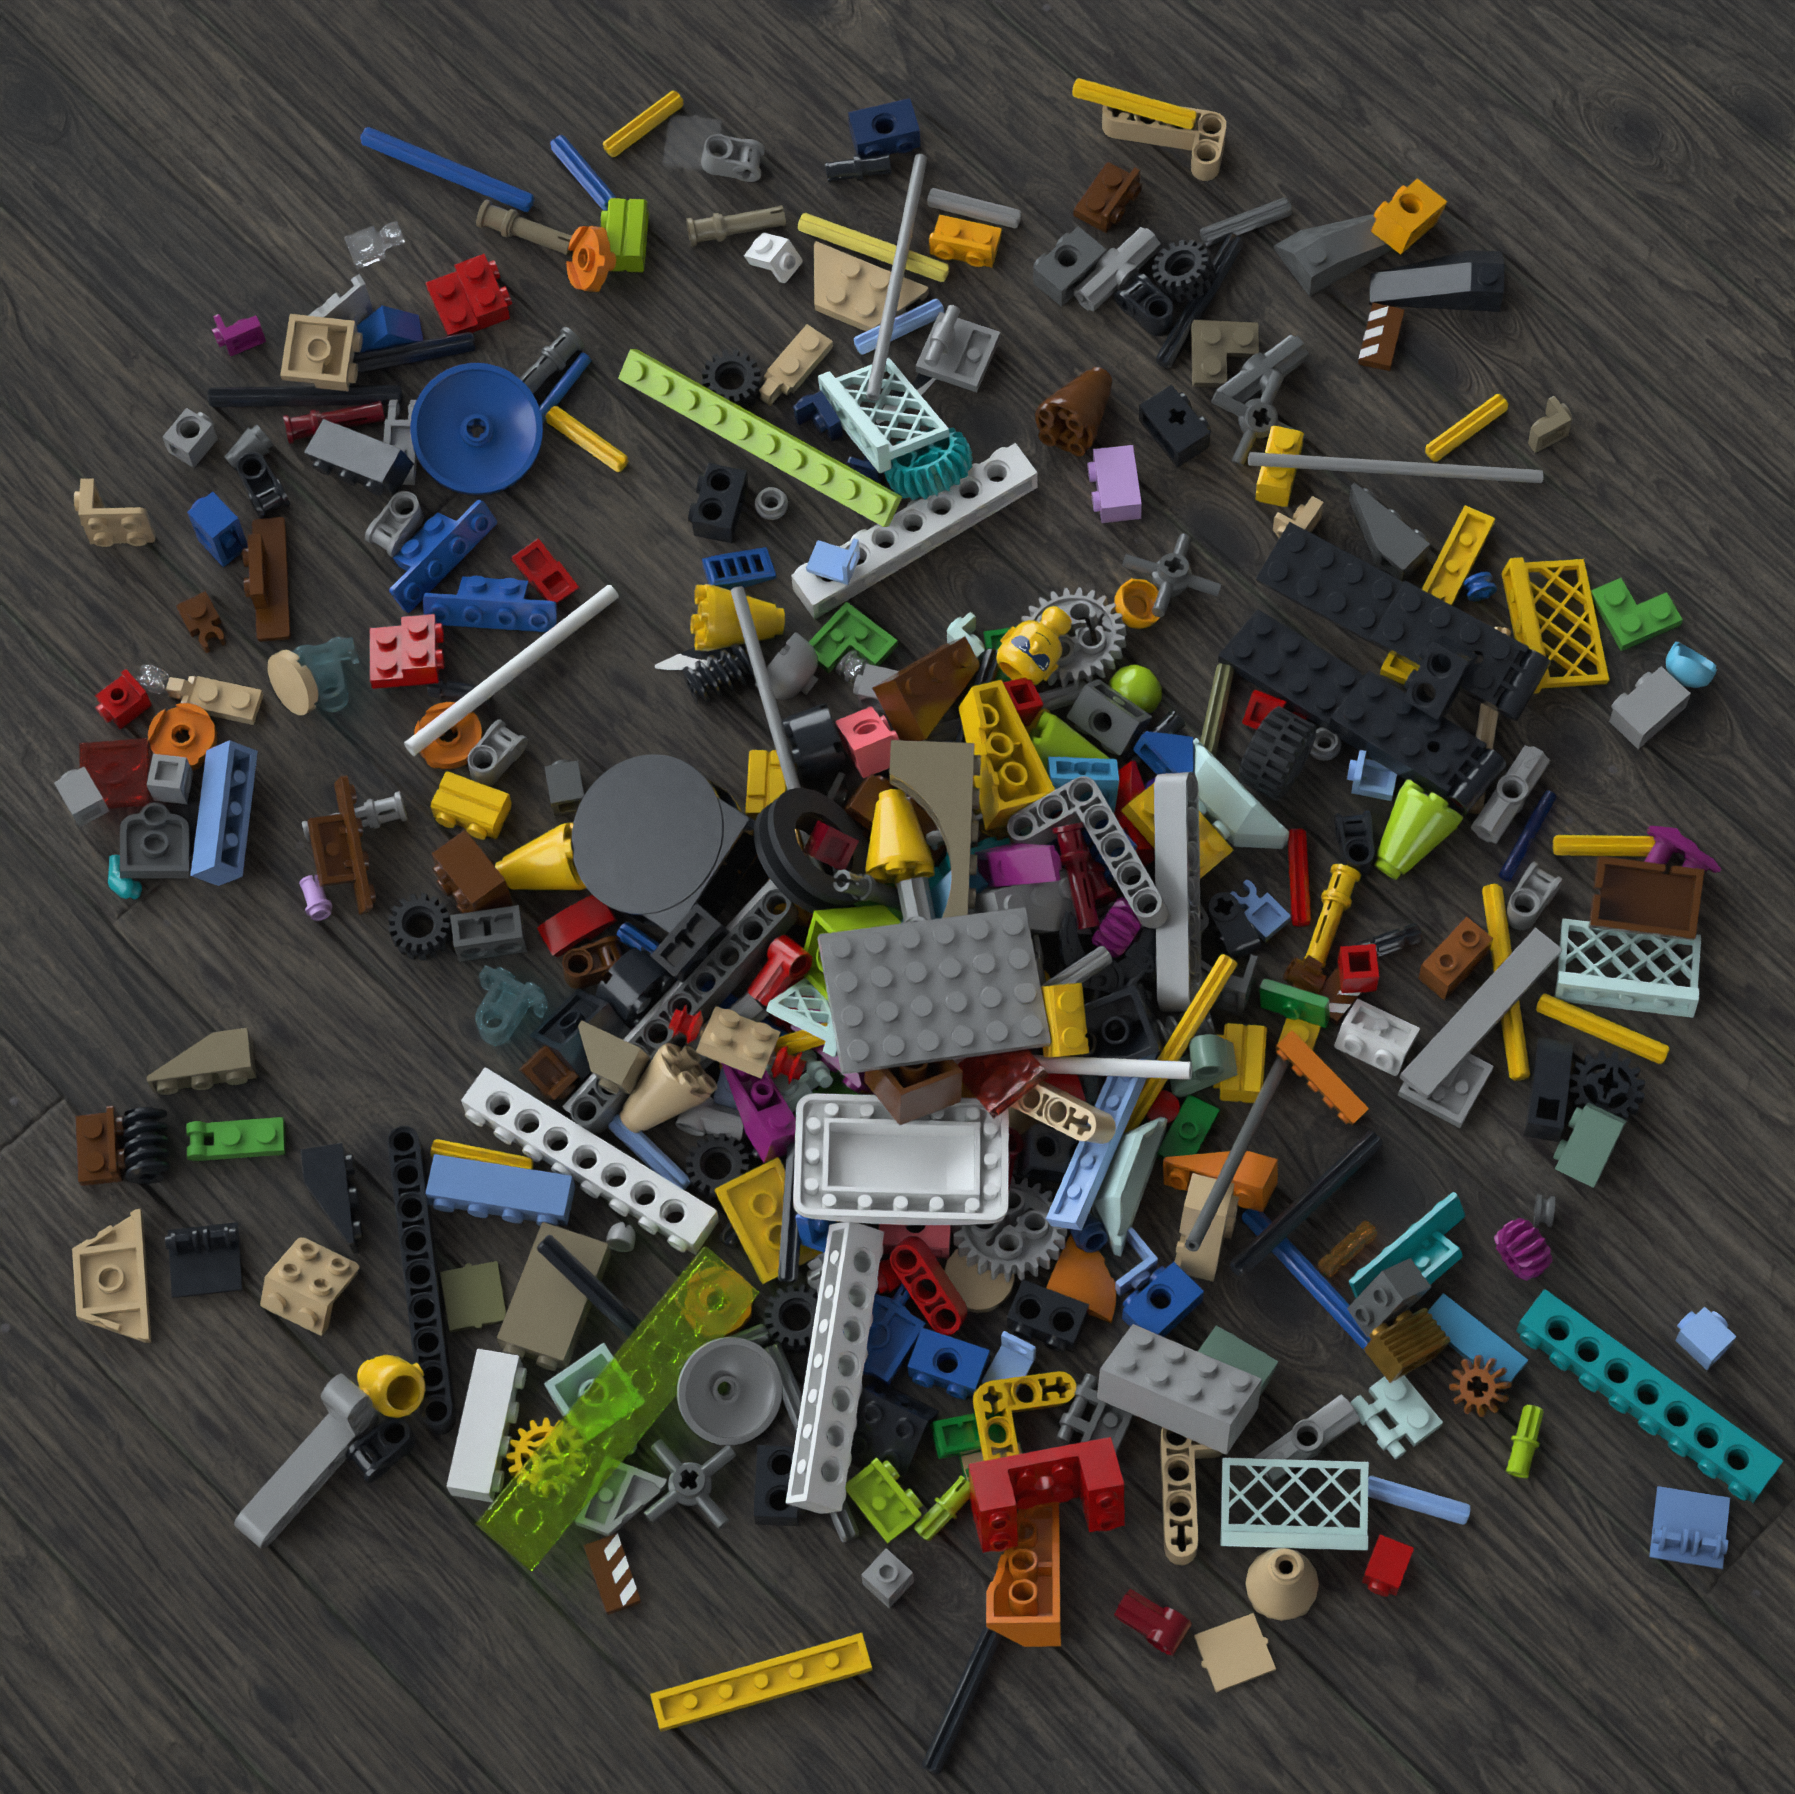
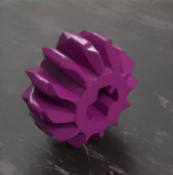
M1121 897L1114 902L1092 936V944L1097 947L1104 946L1113 958H1118L1124 953L1142 926L1127 899Z
M1518 1218L1515 1221L1512 1220L1505 1224L1494 1236L1496 1250L1500 1253L1501 1260L1506 1263L1508 1270H1512L1518 1278L1525 1281L1536 1278L1552 1263L1550 1248L1547 1246L1545 1238L1541 1236L1539 1229L1534 1228L1528 1220Z

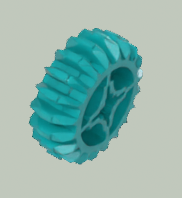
M929 427L928 430L922 432H930L935 429H933V427ZM949 428L950 437L891 459V469L884 473L891 489L895 493L900 494L902 498L910 497L912 500H916L919 497H923L926 500L931 495L938 496L940 492L950 491L951 486L959 485L960 479L966 478L968 471L973 467L971 462L973 460L972 451L966 438L963 437L961 432H956L954 428Z

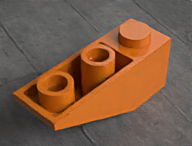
M1230 1151L1165 1157L1163 1160L1164 1185L1188 1191L1192 1173L1217 1179ZM1246 1151L1231 1182L1234 1183L1233 1196L1239 1197L1238 1206L1259 1212L1264 1211L1278 1184V1159Z

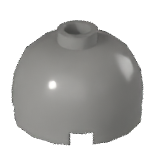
M797 632L790 637L785 647L778 652L767 667L776 699H792L801 691L807 695L818 681V678L814 676L818 667V655L814 647Z

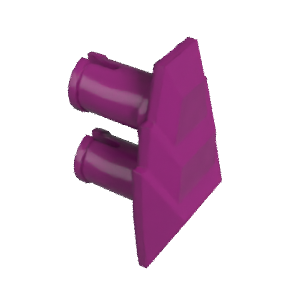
M1651 825L1647 828L1646 832L1654 837L1655 844L1644 862L1667 864L1673 853H1679L1685 859L1682 867L1704 869L1705 872L1710 870L1715 874L1721 871V868L1713 858L1700 851L1696 844L1682 836L1677 828Z

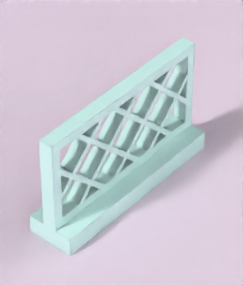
M887 358L884 371H888L890 377L889 379H883L881 386L883 391L877 401H871L866 398L872 364L838 378H835L830 371L818 375L819 389L823 392L841 420L842 428L879 473L891 469V459L950 437L949 428L890 358ZM852 384L861 385L859 391L845 389V387ZM891 390L905 392L903 397L889 395ZM862 401L876 403L874 409L860 407ZM884 404L898 406L896 412L881 410ZM906 408L920 410L918 415L904 413ZM876 419L891 421L888 427L874 424ZM899 422L913 424L911 430L896 428ZM920 426L934 427L935 430L921 432L919 428ZM891 437L906 439L904 442L894 446L889 442Z
M1562 919L1559 946L1562 948V952L1558 959L1555 998L1569 1003L1694 1018L1699 1001L1698 979L1701 935H1696V939L1689 941L1588 927L1589 921ZM1568 932H1583L1589 940L1577 947L1568 938ZM1608 935L1617 936L1624 944L1612 952L1602 942V939ZM1642 940H1651L1658 949L1647 956L1636 944ZM1677 944L1692 945V954L1681 960L1671 948ZM1594 945L1606 956L1595 964L1583 954V952ZM1629 949L1640 960L1631 968H1628L1618 958V956ZM1662 954H1665L1675 964L1665 973L1652 962ZM1574 958H1577L1587 968L1581 974L1565 972L1566 964ZM1612 962L1622 974L1616 978L1605 977L1599 969ZM1646 966L1657 978L1651 982H1643L1634 973ZM1681 970L1690 980V987L1676 986L1669 978Z
M806 978L768 1002L766 1012L825 1040L823 1052L833 1057L838 1056L829 1002ZM801 995L814 996V998L801 997ZM808 1009H820L821 1011H810ZM817 1022L827 1023V1026L825 1027Z
M1222 1458L1220 1545L1368 1550L1369 1462ZM1230 1465L1246 1466L1255 1476L1241 1491L1230 1482ZM1252 1466H1266L1259 1474L1252 1468ZM1273 1466L1282 1467L1291 1476V1479L1277 1493L1262 1478ZM1288 1467L1303 1468L1295 1475ZM1308 1468H1318L1328 1478L1314 1493L1298 1479ZM1324 1468L1339 1469L1331 1476ZM1345 1469H1360V1485L1349 1495L1335 1478ZM1258 1480L1273 1495L1259 1510L1243 1495ZM1294 1482L1310 1496L1295 1512L1280 1497ZM1331 1482L1346 1497L1332 1512L1316 1498ZM1229 1487L1237 1494L1230 1502ZM1359 1491H1360V1506H1359L1358 1503L1353 1499V1497H1354ZM1241 1498L1255 1514L1244 1524H1229V1508ZM1276 1499L1291 1514L1281 1525H1271L1261 1514ZM1312 1500L1328 1515L1318 1526H1307L1298 1516ZM1349 1501L1360 1512L1359 1528L1344 1527L1334 1517ZM1259 1517L1265 1525H1254L1251 1523ZM1295 1518L1302 1526H1287V1524ZM1331 1519L1338 1527L1323 1526Z

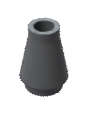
M256 424L252 429L249 427L224 457L238 471L237 462L240 457L250 452L264 456L269 453L268 449L274 444Z

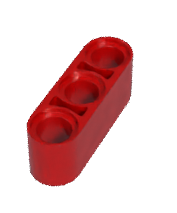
M908 1236L892 1251L890 1264L932 1329L943 1335L954 1334L967 1317L968 1308L927 1244L919 1237ZM902 1250H911L916 1255L917 1262L906 1261L902 1255ZM922 1280H931L936 1286V1292L927 1291L922 1285ZM941 1310H951L956 1316V1321H947L942 1316Z

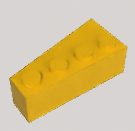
M1002 680L972 686L958 707L966 743H974V755H981L980 776H974L976 788H980L979 803L985 830L1007 825L1010 817L1016 812L1055 790Z

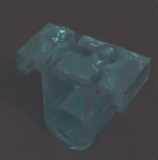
M336 637L324 644L315 646L302 645L291 651L299 656L300 659L297 662L301 667L306 665L312 672L319 693L318 706L327 712H337L343 709L348 703L349 691L342 660L351 659L353 664L359 663L353 638ZM328 687H337L333 693H323Z
M485 965L479 974L482 988L487 990L488 993L477 1009L475 1022L481 1038L486 1043L500 1045L512 1036L530 1005L533 1006L535 1015L542 1018L548 1009V1004L544 991L531 982H526L524 985L515 980L514 975L502 967L493 969ZM493 1018L502 1020V1023L496 1028L486 1026L487 1022Z

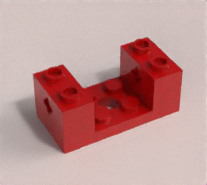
M1111 1437L968 1464L971 1509L982 1553L990 1551L1001 1552L1018 1546L1017 1509H1030L1045 1503H1061L1080 1497L1089 1532L1110 1531L1116 1527L1125 1526L1124 1482Z

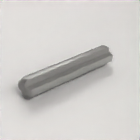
M936 188L930 190L927 198V205L929 207L1010 228H1017L1021 220V211L1018 209Z

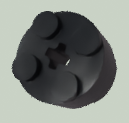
M827 703L789 715L788 718L782 719L786 735L792 746L793 756L803 780H812L849 767Z
M642 946L641 951L635 947L617 960L608 971L613 976L607 984L602 980L596 992V997L608 1002L623 1022L632 1028L641 1021L672 987L676 979L651 957V953Z

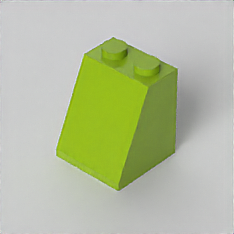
M884 905L815 910L804 949L813 957V963L804 977L828 1001L817 939L819 934L901 924V922Z

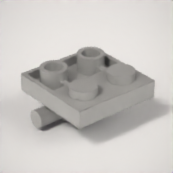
M949 305L946 313L939 312L917 361L916 372L977 393L1000 341V332L958 318L960 309L954 305Z

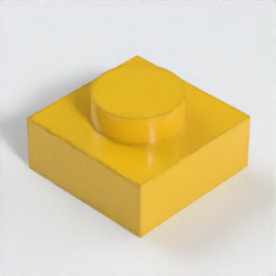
M1286 1018L1278 1043L1293 1030L1313 1051L1321 1026L1300 1019L1291 1020Z

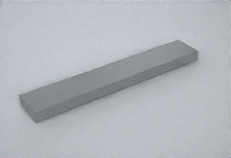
M1535 927L1400 1074V1079L1427 1100L1561 954L1562 948Z

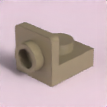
M1555 396L1548 399L1546 407L1547 416L1537 420L1531 427L1528 444L1534 453L1569 436L1572 414L1569 408L1564 403L1560 404Z

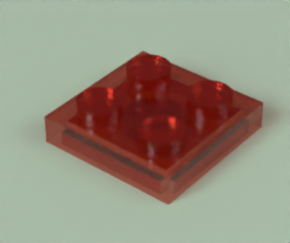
M147 738L79 743L80 768L83 766L86 768L108 808L145 806L150 803V791L147 787L149 775V742Z
M1028 1049L966 1057L958 1064L959 1068L963 1071L962 1082L993 1119L1049 1076L1044 1067Z

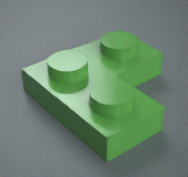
M1622 578L1591 590L1593 603L1621 651L1681 626L1683 619L1667 592L1637 605Z
M845 602L809 641L818 655V666L827 673H830L850 650L868 664L879 667L898 646V641L848 602Z

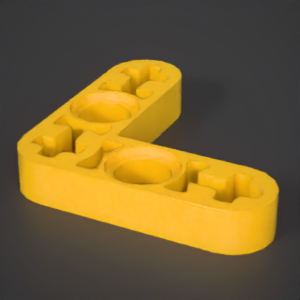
M1057 1371L992 1380L979 1386L973 1395V1405L983 1461L1001 1458L1000 1453L992 1455V1451H999L1006 1447L1009 1452L1002 1454V1457L1018 1455L1019 1450L1012 1413L1058 1407L1066 1404L1075 1396L1076 1383L1072 1376L1066 1372ZM1056 1380H1058L1059 1386L1066 1387V1391L1061 1394V1398L1058 1392H1049L1042 1396V1389L1050 1388L1056 1384ZM1026 1384L1032 1389L1033 1399L1030 1403H1023L1017 1398L1016 1389L1018 1385ZM989 1389L992 1395L998 1396V1401L993 1404L994 1415L1001 1412L1002 1416H995L986 1420L985 1415L988 1416L992 1413L991 1403L983 1400V1396L988 1393ZM992 1424H998L1004 1428L1006 1438L1003 1443H995L990 1439L988 1429Z

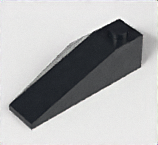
M1467 250L1371 273L1369 305L1376 303L1392 307L1500 312L1504 293L1503 254L1499 251Z
M1143 983L1085 1004L1087 1028L1085 1037L1088 1038L1089 1053L1070 1055L1069 1057L1138 1060L1161 1051L1155 1014ZM1043 1047L1013 1051V1054L1044 1055Z

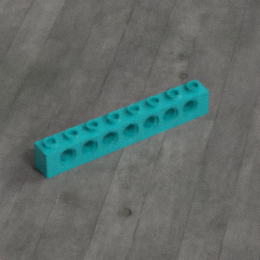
M1546 1289L1542 1291L1520 1320L1516 1332L1520 1334L1519 1337L1523 1343L1532 1349L1537 1350L1539 1348L1550 1356L1549 1360L1557 1368L1563 1371L1568 1369L1579 1377V1382L1586 1389L1592 1392L1598 1390L1609 1398L1608 1403L1615 1410L1623 1414L1628 1412L1638 1419V1425L1644 1431L1651 1435L1658 1434L1667 1440L1668 1446L1672 1451L1682 1457L1687 1455L1696 1461L1700 1471L1710 1478L1715 1479L1718 1477L1729 1485L1728 1490L1737 1498L1743 1501L1748 1499L1754 1503L1781 1466L1782 1459ZM1560 1328L1565 1332L1567 1338L1560 1341L1555 1340L1549 1335L1548 1330ZM1589 1349L1595 1354L1596 1360L1586 1362L1579 1357L1578 1351ZM1612 1370L1620 1371L1625 1376L1626 1381L1614 1383L1609 1379L1608 1372ZM1639 1392H1649L1653 1395L1655 1403L1652 1405L1643 1404L1638 1399L1637 1394ZM1670 1413L1681 1415L1685 1425L1680 1427L1672 1425L1668 1421L1667 1415ZM1703 1434L1710 1436L1714 1440L1715 1447L1705 1448L1701 1446L1697 1436ZM1730 1456L1739 1457L1743 1460L1745 1469H1733L1728 1464L1727 1458Z

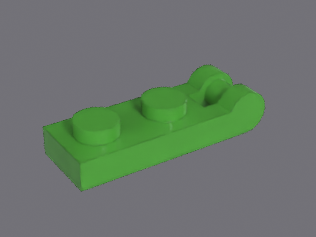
M283 1117L211 1123L194 1121L186 1124L187 1136L190 1137V1146L187 1147V1159L191 1161L286 1154V1132ZM204 1137H214V1145L205 1146Z

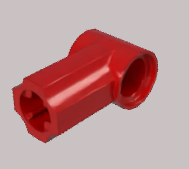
M788 935L779 936L770 944L767 950V963L747 989L753 998L766 1007L768 1002L786 990L792 980L805 976L813 963V957Z

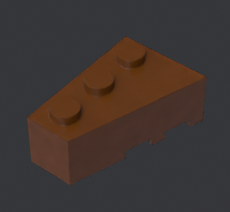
M873 774L868 776L854 790L842 808L858 827L864 830L863 835L869 841L879 793L894 788L888 779L879 775L874 776ZM906 795L912 803L926 840V834L936 831L937 826L928 813L921 809V806L912 797ZM928 845L934 865L945 850L946 845H941L936 851L932 850L931 846Z

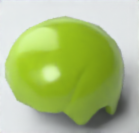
M1129 665L1120 668L1108 683V686L1145 712L1152 713L1162 699V687L1151 670L1139 665Z

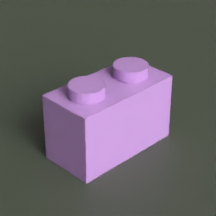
M1133 445L1093 449V462L1087 463L1089 482H1096L1097 491L1092 492V504L1094 512L1100 511L1101 523L1141 519L1142 503Z

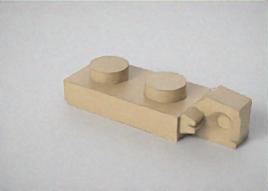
M806 324L763 376V380L766 382L759 389L760 399L771 406L781 393L788 395L791 392L794 394L832 349L833 341Z
M189 676L188 681L170 677L166 687L169 697L180 699L181 703L197 705L203 708L209 716L250 725L255 723L263 698V692L260 689L200 676Z

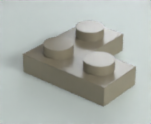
M1194 320L1191 324L1192 387H1221L1227 382V357L1251 358L1256 353H1259L1258 323Z

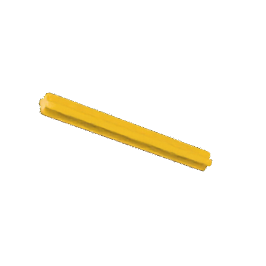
M1490 884L1483 887L1482 895L1488 934L1493 937L1491 956L1495 972L1510 956L1512 950L1503 889L1498 884ZM1518 1000L1501 1018L1509 1077L1514 1081L1525 1080L1530 1076L1520 1003Z
M1224 954L1219 956L1157 1060H1180L1189 1042L1194 1037L1236 968L1237 962ZM1166 1078L1146 1079L1123 1134L1139 1127L1166 1083Z

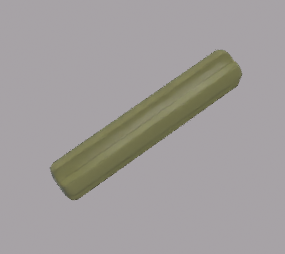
M1218 664L1216 667L1200 740L1214 757H1216L1234 674V668L1231 665Z

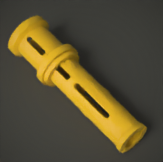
M1333 864L1331 866L1330 872L1332 877L1327 890H1324L1321 895L1324 905L1306 956L1304 957L1306 959L1310 955L1323 963L1321 968H1324L1326 965L1325 962L1343 911L1351 906L1352 900L1350 896L1354 884L1361 877L1359 871L1343 864Z

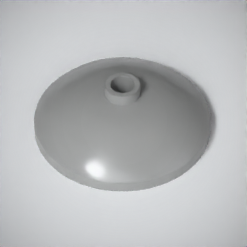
M738 1337L718 1338L698 1348L683 1366L677 1385L678 1406L686 1424L701 1438L719 1445H738L759 1436L774 1420L782 1399V1380L773 1358L761 1346ZM726 1382L727 1391L724 1394H719V1384Z

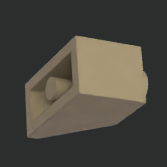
M581 1020L578 1026L591 1072L600 1080L598 1085L613 1094H617L621 1090L631 1095L650 1057L641 1048Z

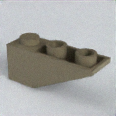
M248 1028L211 1033L148 1075L147 1082L153 1093L158 1092L161 1095H170L177 1093L178 1089L192 1087L196 1090H205L211 1088L213 1084L227 1082L230 1085H239L246 1083L247 1079L256 1078L254 1047Z

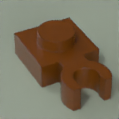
M206 591L175 605L191 637L199 634V642L204 652H211L207 644L210 638H218L222 646L226 644L223 631L216 627V625L222 622Z

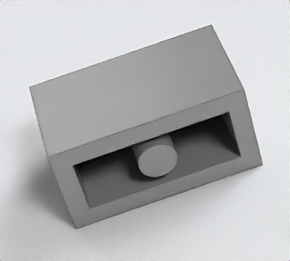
M1662 666L1653 674L1650 672L1645 673L1635 684V690L1629 695L1626 693L1621 694L1611 706L1613 711L1609 722L1637 749L1641 748L1686 708L1691 694Z

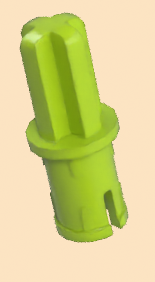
M1534 1405L1523 1407L1516 1436L1511 1437V1441L1514 1443L1506 1468V1473L1519 1478L1529 1477L1535 1448H1539L1540 1445L1537 1442V1437L1544 1414L1542 1408Z
M962 1475L958 1477L959 1479L940 1499L937 1497L934 1499L937 1503L915 1525L914 1529L926 1541H930L952 1517L956 1519L957 1516L955 1514L970 1499V1485Z

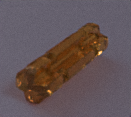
M1363 1221L1355 1228V1233L1351 1232L1331 1250L1330 1255L1326 1254L1318 1261L1317 1267L1326 1277L1330 1278L1340 1270V1265H1346L1364 1248V1244H1369L1376 1238L1378 1232L1369 1221Z

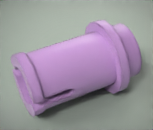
M309 875L304 877L299 883L307 903L305 908L306 914L311 916V919L314 921L326 919L331 915L332 903L330 900H327L323 887L319 886L318 875L314 876L315 882L313 876Z

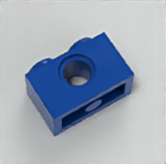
M214 492L198 499L187 512L198 541L223 568L239 556L243 548L248 547L238 517Z
M1175 1262L1166 1269L1161 1266L1148 1279L1150 1284L1141 1293L1135 1290L1123 1302L1125 1308L1123 1309L1122 1320L1129 1327L1134 1324L1165 1337L1203 1301L1204 1291ZM1155 1297H1164L1170 1302V1305L1164 1309H1157L1151 1304V1301Z
M921 1328L907 1366L908 1376L913 1378L912 1381L922 1387L932 1388L933 1385L947 1389L946 1393L955 1398L963 1400L967 1396L973 1398L974 1392L981 1386L990 1361V1351ZM944 1360H951L957 1364V1368L951 1373H944L938 1369V1365Z

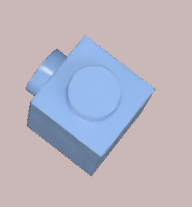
M1704 1307L1697 1314L1693 1311L1689 1312L1677 1325L1680 1332L1675 1341L1708 1370L1732 1346L1736 1336L1727 1328L1728 1323L1720 1314L1715 1311L1710 1312Z

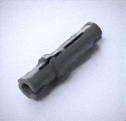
M844 869L839 870L834 875L835 879L843 881V884L833 882V886L837 891L851 894L854 899L865 902L870 900L902 912L897 888L877 882L870 875L862 873L857 875Z

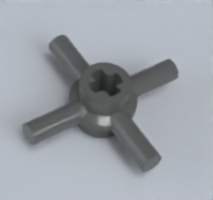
M1273 371L1261 398L1252 399L1245 404L1218 391L1214 394L1211 403L1237 415L1239 426L1244 432L1231 460L1232 462L1244 466L1256 438L1267 437L1270 434L1271 426L1296 430L1278 421L1277 410L1272 404L1285 377L1283 374ZM1261 412L1260 418L1264 420V423L1255 425L1256 419L1252 415Z
M1180 534L1173 553L1164 555L1156 563L1126 554L1122 567L1152 576L1154 585L1159 591L1152 608V614L1156 617H1163L1170 598L1180 595L1186 588L1195 589L1216 597L1219 595L1222 584L1192 575L1189 563L1185 558L1192 538L1187 534Z
M662 1439L656 1441L651 1446V1449L671 1472L668 1481L669 1492L643 1512L646 1518L653 1524L676 1504L680 1503L685 1506L698 1505L718 1530L726 1526L730 1520L709 1494L712 1488L711 1476L737 1456L733 1449L726 1445L703 1465L693 1462L682 1464ZM690 1478L692 1482L696 1481L697 1487L690 1490L688 1486L685 1488L683 1482Z

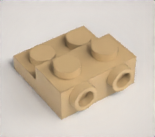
M290 314L280 374L281 379L315 383L316 388L349 391L350 383H356L358 376V364L353 363L354 352H361L363 335L358 332L355 321Z

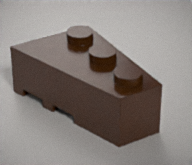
M966 636L940 646L872 687L896 731L899 740L923 741L926 740L981 665Z

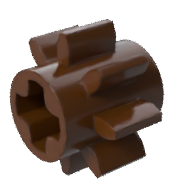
M1310 955L1306 959L1303 957L1302 960L1295 957L1287 966L1283 974V980L1287 982L1286 985L1317 994L1326 979V975L1321 973L1322 970L1320 969L1323 963Z

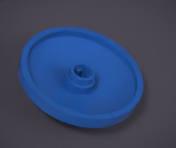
M467 363L443 371L425 386L417 398L412 411L410 434L413 448L420 464L436 482L457 493L488 495L509 488L527 474L536 461L541 448L543 423L534 395L517 376L495 365ZM476 427H480L484 431V433L480 434L479 438L473 437V433H471Z

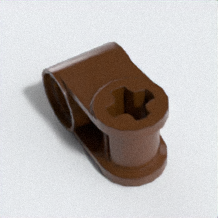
M609 936L595 943L568 951L562 961L564 979L567 985L574 989H585L601 983L602 980L604 982L609 981L613 975L608 971L623 956L620 948L622 945L621 938L619 936ZM579 964L587 967L582 973L570 971L573 966Z

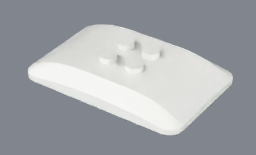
M807 1094L798 1101L796 1107L794 1209L798 1214L806 1218L854 1223L895 1225H972L997 1223L1003 1220L1008 1211V1109L1004 1103L996 1099L961 1098L960 1103L899 1126L876 1095Z

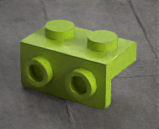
M875 1458L871 1464L846 1483L845 1489L847 1494L888 1544L922 1516L918 1509L923 1504L910 1488L904 1492L898 1485L896 1480L900 1475L888 1460L881 1463L878 1458Z

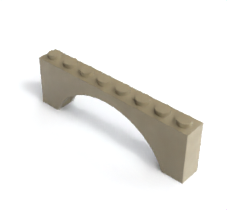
M891 740L890 784L908 794L924 808L940 831L949 855L951 889L942 918L968 915V909H975L976 888H969V875H976L977 855L970 854L971 842H978V821L971 820L972 809H979L980 788H973V776H980L981 755H974V743Z

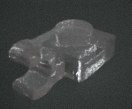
M397 222L385 225L378 233L373 225L344 237L356 269L387 258L384 249L398 246L405 242Z

